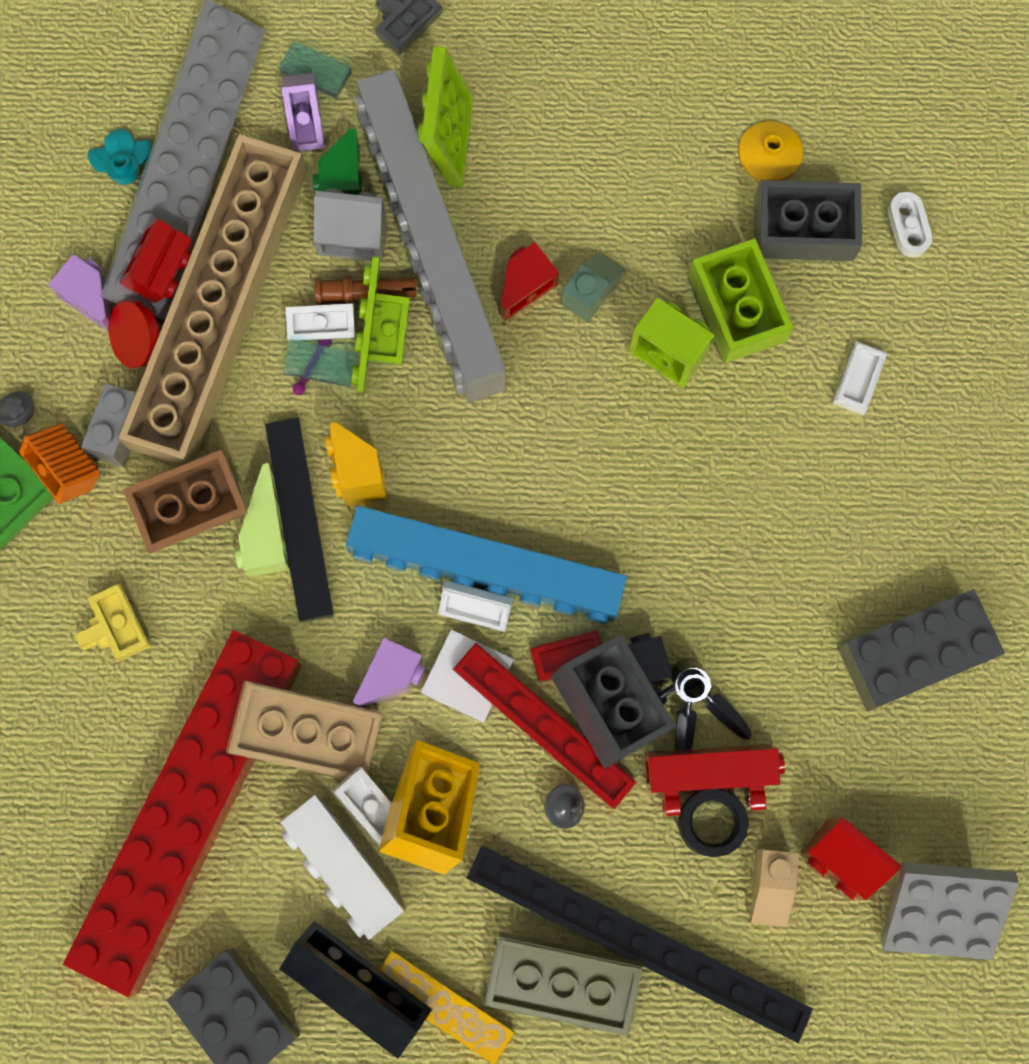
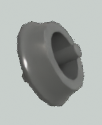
M23 391L12 392L4 396L0 400V424L15 428L28 422L34 414L32 396Z
M562 784L556 786L548 793L545 799V814L550 823L557 828L569 829L580 822L584 814L585 804L583 796L572 785Z

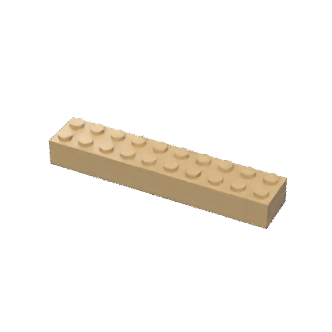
M241 134L238 135L118 439L128 450L178 466L196 460L305 177L306 167L302 153Z

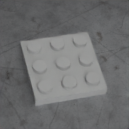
M903 862L881 937L883 950L992 960L1019 884L1016 872Z

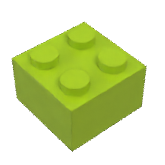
M657 297L634 329L629 353L684 389L706 358L715 335L711 333L710 328L702 321L691 320L682 314V310L676 304L670 301L664 302Z

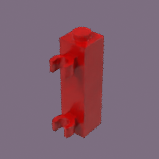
M772 744L645 752L646 786L651 793L662 792V808L666 816H680L679 791L747 787L748 808L751 807L752 811L766 810L764 786L780 785V775L785 773L784 756L782 753H778V748Z

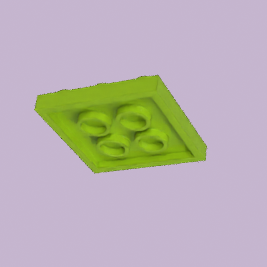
M433 47L432 59L428 61L426 68L429 82L427 92H424L422 97L424 119L423 123L419 124L418 137L420 143L424 145L430 158L435 162L440 174L444 176L450 187H463L474 97L446 47Z

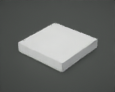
M451 630L420 693L484 724L493 705L452 669L475 643L508 671L514 659Z

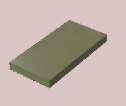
M499 932L484 1006L629 1036L643 971V962Z

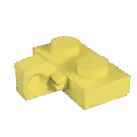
M116 584L87 598L96 617L89 620L90 628L75 634L80 648L85 651L99 644L102 649L110 647L115 659L121 662L151 647L121 584Z

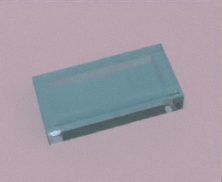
M295 41L279 66L280 73L286 76L315 73L317 90L336 99L352 73L351 67Z
M290 339L283 374L350 388L356 353Z

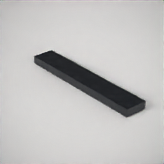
M299 417L266 423L265 427L299 622L303 623L334 617Z

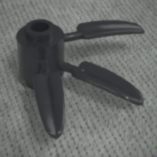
M692 658L679 660L671 669L673 675L671 678L672 685L663 691L657 687L653 688L663 705L667 702L666 696L675 690L678 696L685 701V709L677 712L675 730L676 750L692 749L697 716L696 712L691 710L692 702H697L704 698L707 700L706 708L720 722L742 739H751L752 734L749 726L734 707L722 695L715 694L712 696L709 693L711 687L710 678L699 661Z

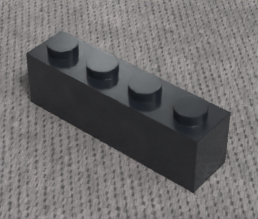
M313 921L296 941L279 968L397 1059L432 1011L429 1006L316 921Z

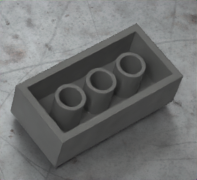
M975 589L847 641L838 647L839 653L867 712L1005 654Z

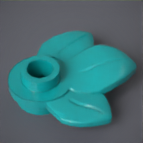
M115 129L105 138V147L93 148L88 151V160L95 171L105 172L116 183L127 185L137 179L139 166L149 158L152 142L150 139L134 142L129 131Z

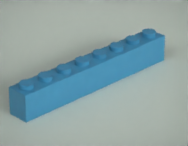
M361 506L356 508L346 542L348 551L353 553L352 557L363 562L372 563L373 558L385 561L386 567L397 571H406V567L420 570L419 575L428 579L439 580L440 576L453 579L454 583L469 587H473V585L487 588L486 591L506 596L511 594L519 596L520 602L527 605L539 607L541 602L553 605V610L561 614L574 615V611L588 615V620L600 624H607L608 620L615 622L627 579L626 575Z

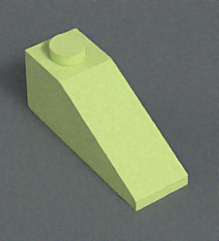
M270 463L262 464L247 509L248 514L245 515L239 534L240 547L235 548L237 566L239 569L243 568L249 577L290 570L274 473Z

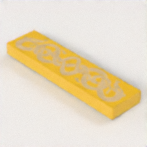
M391 950L379 970L432 1009L426 1020L492 1064H496L515 1031Z

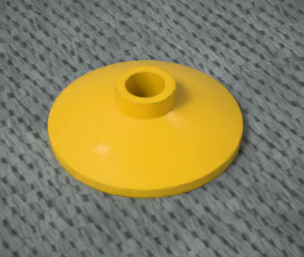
M764 121L751 126L742 136L738 149L739 159L743 168L758 180L782 181L792 176L798 170L803 159V145L797 133L789 126L776 121ZM768 144H775L778 149H771L768 147Z

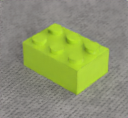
M755 238L692 260L688 277L710 330L715 335L714 339L724 364L785 343L794 328Z

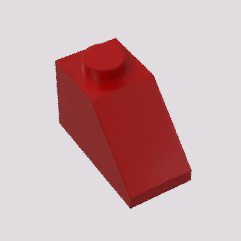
M535 242L527 248L522 246L516 249L508 260L501 301V317L504 321H507L558 285L559 272Z

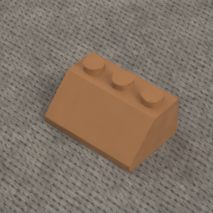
M222 449L123 489L149 554L248 514L240 486L229 459Z

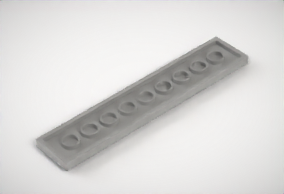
M204 0L200 8L100 297L116 304L124 301L138 300L142 302L141 305L143 307H148L153 312L156 321L161 323L165 322L184 269L181 270L179 268L174 277L178 281V285L169 299L165 297L157 303L150 302L140 296L139 293L131 291L119 282L147 226L156 219L162 220L173 227L174 230H178L190 237L192 242L188 250L191 251L265 32L264 28L212 0Z

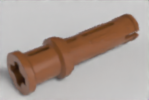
M343 276L339 280H322L320 277H315L316 305H323L324 303L354 304V300L368 298L369 285H363V280L352 281V277ZM415 277L378 279L377 294L417 298Z

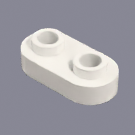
M901 192L892 199L888 207V217L898 250L907 257L915 258L927 251L932 243V233L920 197L912 192ZM899 209L906 210L909 215H902ZM908 239L915 240L917 245L909 244Z

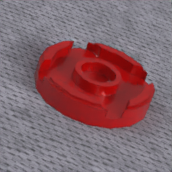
M138 300L119 302L113 308L109 318L108 333L112 350L121 364L130 369L147 367L159 337V327L153 312L148 307H143L141 305L142 302Z

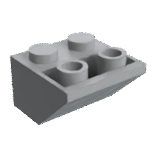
M337 189L315 190L314 245L317 255L372 261V257L376 256L380 257V262H383L388 227L383 198L377 197L372 193L352 195L344 194Z

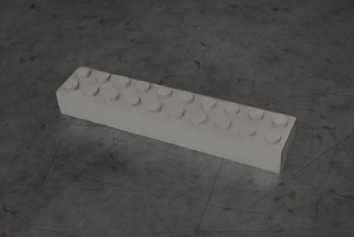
M394 69L357 81L359 95L354 96L358 109V119L362 130L366 131L368 147L373 160L376 159L382 186L387 189L389 195L388 202L394 217L397 216L399 233L404 246L407 245L410 264L414 275H418L421 284L419 287L425 305L429 304L431 322L436 335H440L444 359L447 365L453 363L451 365L452 380L458 395L464 393L467 404L504 392L505 367L424 147L419 141L418 131L396 71Z

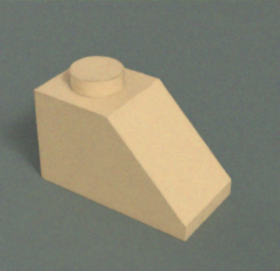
M764 849L755 850L750 923L787 927L797 890L799 854Z

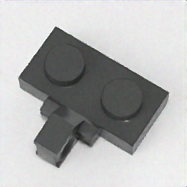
M376 0V7L383 13L382 19L384 20L375 29L376 36L395 53L400 55L442 14V7L435 0Z

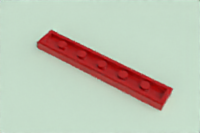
M477 643L469 649L452 669L612 810L619 805L637 783L616 764L604 769L588 740Z

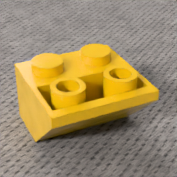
M337 422L329 423L331 435H325V443L331 463L336 465V468L330 469L337 497H343L347 507L387 500L383 471L377 450Z

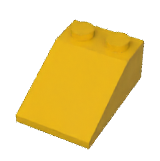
M416 739L386 817L379 852L444 875L459 864L463 859L480 763Z

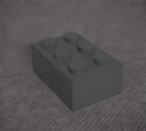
M760 181L754 197L755 239L764 259L854 261L862 247L861 183Z
M234 948L225 950L166 1000L214 1064H267L300 1036L299 1032Z

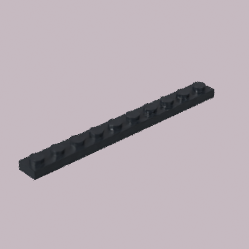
M483 845L481 846L466 879L627 959L641 961L644 967L797 1043L800 1042L813 1008Z

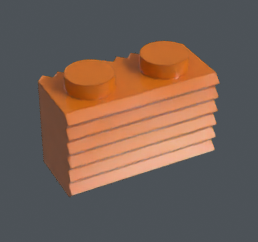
M63 423L55 424L24 437L19 453L58 504L61 505L63 502L93 490L100 475L98 466L91 457H87V454L83 453L77 438L72 432H67V428H64Z

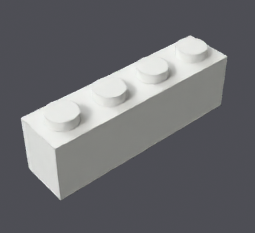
M314 795L280 822L285 828V831L281 833L284 840L293 850H296L298 847L307 858L303 862L304 866L315 879L320 876L329 887L325 891L326 895L337 908L342 905L351 916L347 922L359 938L365 934L370 940L406 911L319 796Z

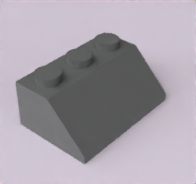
M621 634L565 663L551 675L552 680L604 769L676 728Z

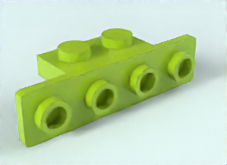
M376 256L372 257V265L365 264L363 285H369L368 298H361L359 318L365 319L364 332L357 331L355 352H361L360 366L353 365L351 385L357 386V393L363 395L365 394L368 362L402 366L410 301L408 297L377 294L380 257Z

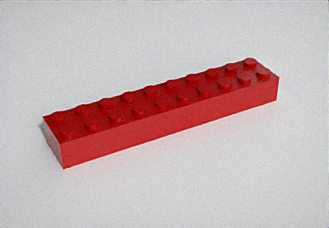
M235 630L232 631L62 965L126 997L139 994L255 761L253 758L226 752L243 682L245 680L290 691L302 667V664L297 659Z

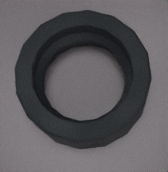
M707 789L697 791L688 797L680 808L681 814L677 822L680 836L687 847L698 855L707 857L729 855L740 847L747 836L749 821L746 809L739 798L727 790ZM704 802H720L728 807L733 815V831L729 838L722 843H705L693 831V813Z

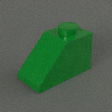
M349 129L318 160V174H313L314 194L315 190L325 191L327 189H337L344 194L352 195L361 193L360 151L356 129Z

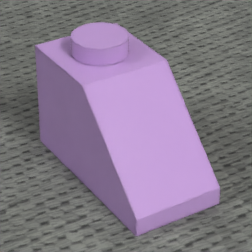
M315 73L282 76L281 89L292 150L305 151L325 148Z
M73 254L48 286L59 299L108 332L109 318L112 310L111 302L100 297L105 284V279L101 275L103 269L91 259L86 258L83 261Z
M383 638L353 703L358 707L365 708L409 692L412 684L418 686L426 670V666L422 665L423 656Z

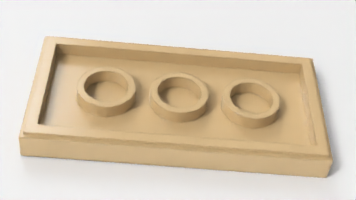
M244 680L226 752L346 778L357 767H362L368 774L383 713Z

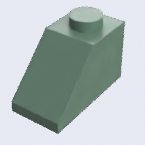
M597 253L581 265L562 291L561 305L588 323L625 275L626 270L602 253Z

